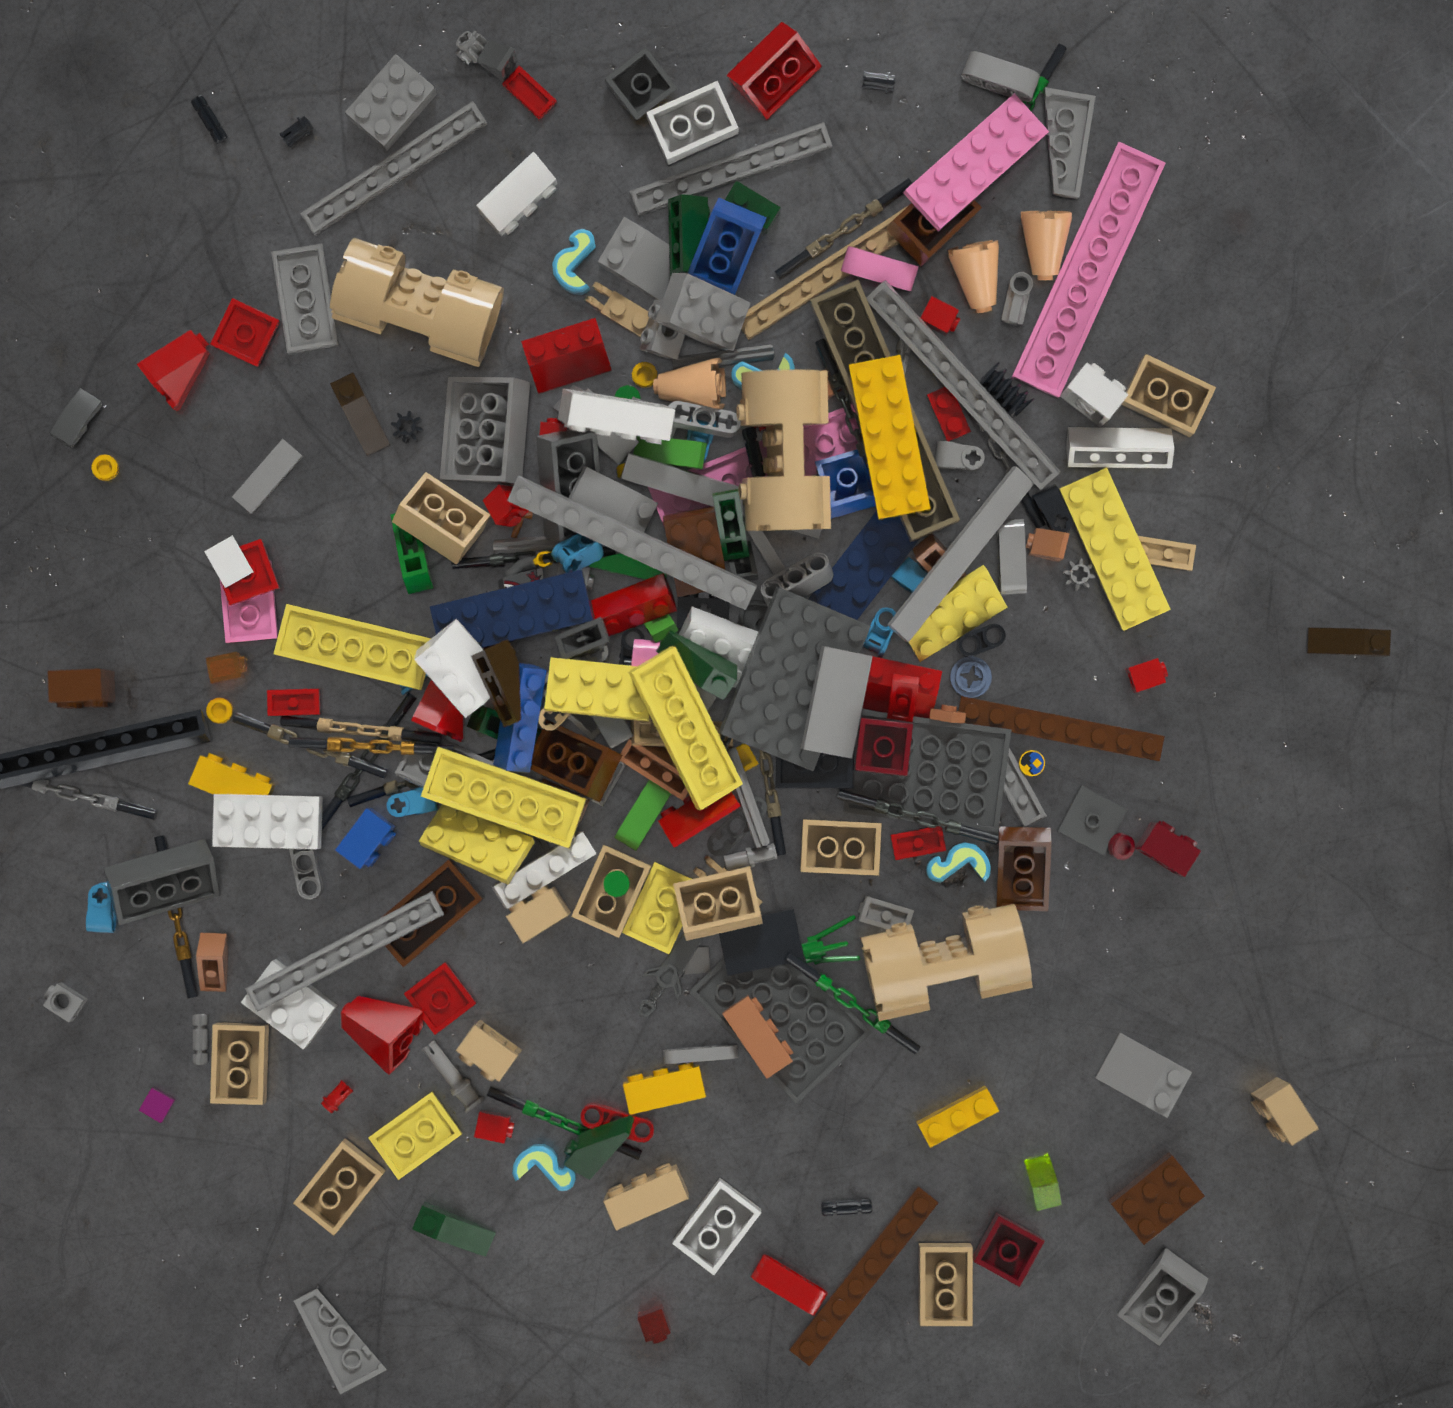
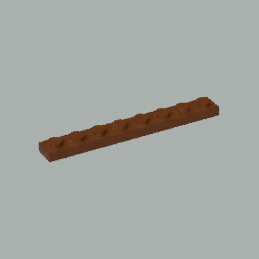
M963 696L960 697L958 712L966 713V724L1011 729V733L1158 762L1161 758L1165 737L1162 735Z
M919 1186L916 1187L791 1345L789 1351L810 1367L939 1203L936 1199Z

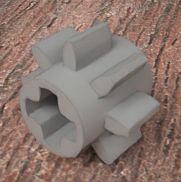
M469 31L464 32L456 41V46L459 49L455 53L467 64L471 61L477 63L476 61L488 41L476 31L473 33Z
M1083 558L1078 561V565H1075L1072 561L1068 562L1071 569L1062 572V574L1068 575L1069 579L1065 582V585L1074 584L1075 591H1078L1081 584L1085 588H1089L1087 580L1095 578V575L1090 574L1089 571L1093 565H1083ZM1078 568L1081 569L1082 574H1085V577L1079 581L1073 575V572L1077 571Z

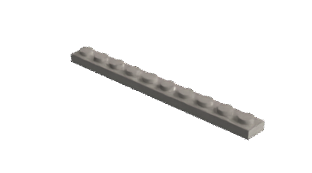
M886 280L866 297L868 303L1040 490L1061 472Z
M518 476L507 500L746 610L757 587L756 584L521 476Z

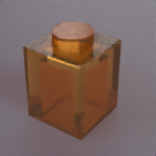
M239 652L206 658L211 684L245 678L244 672L247 671V663L245 657H241Z

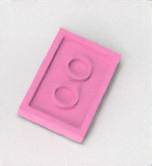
M220 581L225 643L277 639L278 628L274 590L230 606Z

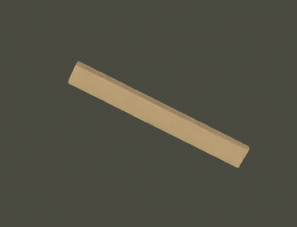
M904 209L748 309L741 328L747 340L753 339L810 302L811 299L850 276L851 274L841 271L848 246L882 255L899 244L886 228Z

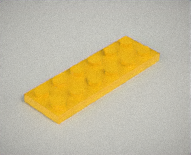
M896 355L849 364L878 520L930 510L901 356Z

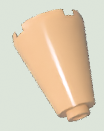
M1022 211L1020 218L1032 275H1037V280H1053V275L1059 274L1072 221V212Z
M998 240L966 244L962 249H958V246L948 249V257L970 308L976 309L977 313L992 311V306L996 305Z
M713 358L659 373L658 378L653 381L654 394H658L661 400L671 402L683 401L723 409L725 404H720L721 397H726V377L724 368H719L718 363L722 362V359Z

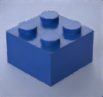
M366 808L335 851L359 869L372 867L381 856L378 851L382 845L384 847L388 846L396 836V833L393 831L397 826L373 808Z

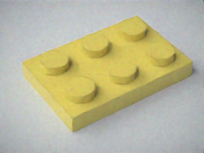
M654 862L622 933L670 954L682 928L673 884L692 879Z
M432 1091L368 1138L399 1180L463 1133Z

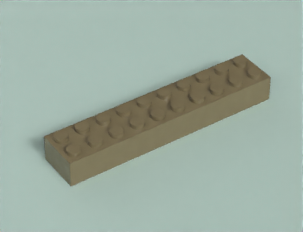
M856 280L811 299L810 306L836 368L849 393L853 408L858 415L849 364L891 357L861 284L859 280ZM910 402L930 504V510L899 516L911 543L958 523L960 518Z

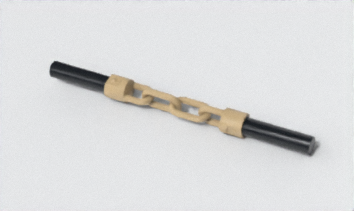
M281 716L280 718L281 726L314 729L323 733L343 732L352 735L378 736L401 742L409 740L441 744L442 734L405 730L404 727L360 725L357 723L337 722L326 718H319V720ZM333 725L340 726V729L333 728ZM347 726L357 727V731H351L346 729ZM373 729L375 733L364 732V730ZM382 730L388 731V735L381 734Z

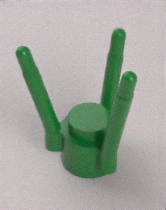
M852 915L814 936L807 937L808 942L802 943L806 962H814L817 965L829 962L859 961L860 956L823 957L827 956V951L847 946V941L824 946L823 941L818 942L819 939L852 922L856 917Z

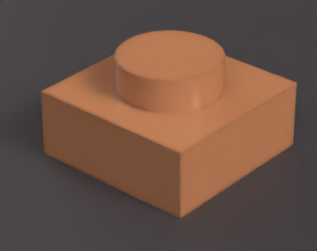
M942 704L941 709H931L930 719L950 723H965L966 713L958 712L957 706Z

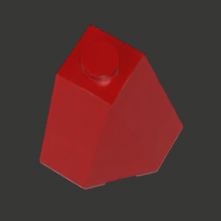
M189 330L137 364L150 383L162 396H165L166 402L175 411L181 409L210 353L206 349L209 343L200 332L196 335L193 331Z
M431 679L411 721L463 742L465 739V717Z
M357 996L351 1003L348 1002L342 1008L341 1028L390 1075L407 1058L411 1051L408 1047L412 1042L413 1035L418 1036L423 1028V1011L418 1008Z

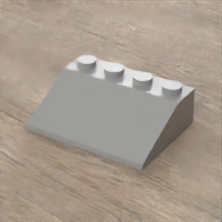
M448 377L440 480L514 485L518 476H523L530 382L507 377Z

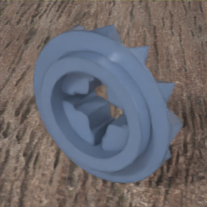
M974 656L964 657L954 664L950 672V680L958 694L974 698L988 690L992 674L989 666L982 659ZM972 666H974V675L981 678L982 681H973L969 688H967V679L960 676V674L969 673Z

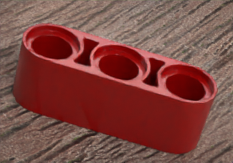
M589 1103L584 1106L580 1119L584 1126L593 1129L609 1123L614 1116L623 1118L630 1114L629 1112L598 1103ZM589 1109L597 1110L600 1114L599 1120L596 1122L588 1121L585 1117L586 1111ZM631 1114L634 1117V1121L627 1139L642 1143L649 1141L654 1134L653 1122L647 1117ZM639 1123H645L649 1126L650 1132L646 1136H639L635 1131V1127Z
M763 1254L750 1276L762 1286L815 1316L828 1294L820 1286L766 1254Z

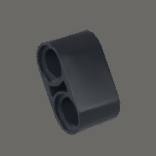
M990 624L969 632L959 638L957 650L964 657H972L996 648L1005 641V630L999 624ZM989 629H996L1000 633V640L997 643L988 641L986 634ZM971 638L975 641L976 649L973 652L969 653L963 649L962 643L964 639Z

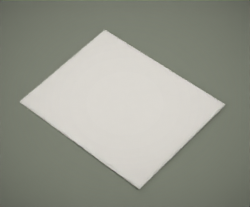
M233 535L204 551L225 588L253 573Z

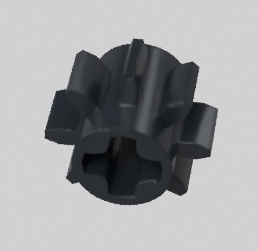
M408 411L407 416L397 413L399 420L397 423L391 422V425L397 428L393 436L398 437L402 435V441L405 444L408 438L418 441L415 435L417 432H423L424 430L418 427L417 423L422 419L420 417L413 419L411 411ZM405 421H407V423L409 424L413 423L411 425L412 431L410 433H408L406 430L401 432V430L404 428L403 423Z

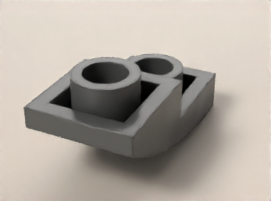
M80 388L58 418L50 432L51 436L72 448L87 431L88 422L100 410L102 402Z
M590 715L610 749L633 737L624 719Z

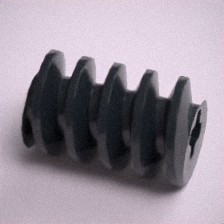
M998 362L981 378L980 384L983 387H988L987 391L990 395L995 394L994 399L997 402L1002 401L1001 407L1004 410L1009 409L1008 414L1012 418L1018 416L1034 398L1026 401L1025 399L1029 392L1024 391L1019 394L1018 391L1021 384L1018 383L1012 386L1011 383L1014 377L1004 378L1007 369L1004 368L997 371L1000 363Z

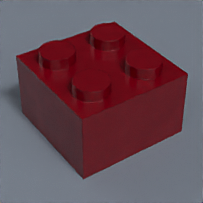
M861 718L855 770L907 776L913 724Z
M1159 821L1158 823L1150 822L1136 844L1135 849L1175 875L1185 877L1201 852L1196 847L1198 843L1186 835L1179 837L1174 834L1176 829L1164 821Z
M996 1212L973 1254V1261L1020 1287L1045 1241L1041 1236Z

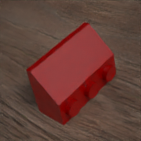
M781 22L726 76L738 92L767 120L822 65L798 32Z
M596 318L521 341L538 394L612 371Z
M873 656L862 708L888 713L893 675L919 677L913 717L930 719L931 709H934L942 671Z
M731 791L704 809L697 810L689 795L683 800V806L676 810L671 806L660 813L662 819L658 822L675 848L739 808L740 804Z

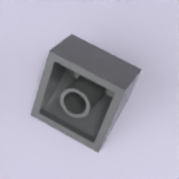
M647 47L643 48L605 78L606 85L636 120L678 89Z

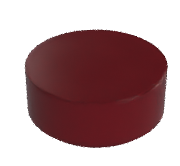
M1124 833L1115 834L1108 843L1110 855L1119 860L1130 858L1135 850L1133 838Z

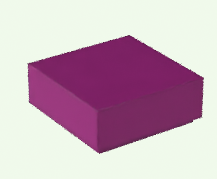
M152 1087L138 1111L162 1123L175 1099Z

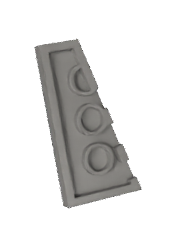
M1045 87L1043 92L1046 126L1049 131L1047 138L1052 195L1079 199L1095 96Z
M317 1288L293 1300L340 1394L387 1370Z

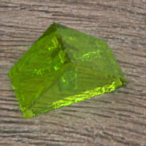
M1049 1154L1024 1160L1036 1211L1062 1205L1058 1181Z

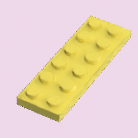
M1102 469L1060 488L1059 491L1065 501V505L1072 516L1073 523L1121 630L1124 631L1171 610L1108 469Z
M286 604L274 654L422 690L426 673L414 658L416 650L431 638Z
M671 646L629 671L696 809H704L741 786L743 783L676 647Z
M441 747L437 748L421 797L566 848L571 846L587 798Z

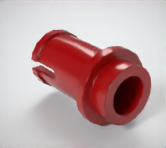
M341 1080L327 1097H323L324 1100L321 1102V1105L331 1114L334 1111L338 1112V1107L353 1093L352 1088Z

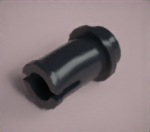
M864 71L863 78L874 80V82L863 81L862 88L885 90V93L894 91L895 75H890V72L886 75Z
M305 116L302 118L297 117L298 121L279 133L289 147L308 133L310 135V131L314 129Z

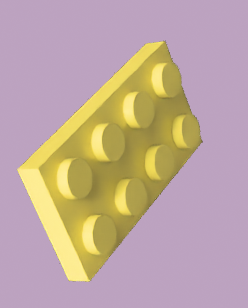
M982 565L958 580L908 642L919 662L1007 608L987 568Z
M550 658L545 711L650 721V715L629 674V671L637 666Z
M444 804L440 806L419 839L421 846L507 885L535 843L532 837L517 830Z

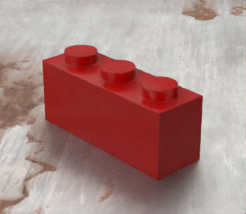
M664 573L591 600L595 619L602 617L608 636L677 611L672 589Z

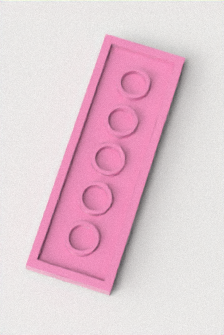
M1014 93L911 184L903 194L932 226L939 231L1045 137L1049 131Z

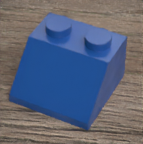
M857 449L815 461L817 476H830L831 519L876 506L871 479Z

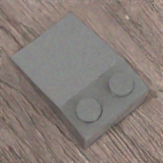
M624 217L599 258L598 264L601 268L654 299L663 300L671 278L669 245L648 230Z
M586 466L583 467L569 496V499L643 533L658 505L657 502Z
M1119 1033L1095 1078L1168 1118L1192 1072L1126 1035Z
M1165 1248L1119 1310L1117 1316L1160 1346L1203 1294L1208 1278Z

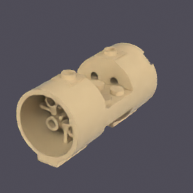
M357 238L351 240L344 253V262L340 272H337L331 294L330 309H332L333 319L381 334L387 323L429 336L431 352L476 367L480 366L486 355L497 323L504 295L503 287L480 280L465 271L452 270L447 281L441 277H432L423 274L417 269L405 268V254L395 250L393 247L375 245Z
M767 370L741 373L742 399L736 409L737 420H741V426L766 427V431L763 432L762 442L763 446L767 447V457L763 459L764 473H767V477L743 478L742 484H739V497L743 499V505H745V531L831 529L830 476H804L803 442L804 425L828 424L827 371Z
M1015 904L988 909V907L983 908V906L969 908L968 912L962 913L965 937L961 938L960 935L947 937L945 942L935 943V941H926L918 947L911 924L907 925L906 923L894 924L891 926V929H887L883 933L861 937L865 966L879 1021L930 1010L927 986L961 978L975 977L981 999L1033 988L1028 950Z

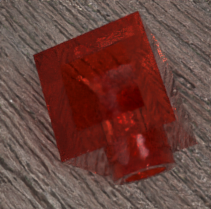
M663 1304L638 1313L637 1319L646 1342L652 1341L653 1344L668 1339L667 1335L671 1334V1327Z

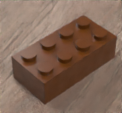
M452 859L447 860L382 916L384 917L432 891L444 912V915L385 945L402 967L408 965L484 899L483 895Z

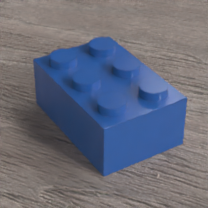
M718 198L688 274L735 295L767 217Z

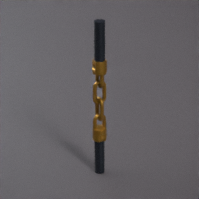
M289 737L288 741L290 748L327 749V751L353 752L356 749H368L371 753L389 754L393 750L401 751V755L435 754L438 747L454 752V745L421 744L412 741L392 744L389 740L374 739L369 743H359L351 738L328 737V739ZM343 742H351L349 745L351 748H342ZM373 743L388 744L386 745L387 750H374L375 744Z
M164 835L154 837L157 852L167 850ZM180 907L177 908L178 914L174 913L173 916L171 910L167 912L175 925L176 933L173 936L177 960L180 961L188 999L197 997V991L190 962L191 953L188 938L180 926L179 919L182 916ZM183 936L185 945L178 946L177 937L182 938Z

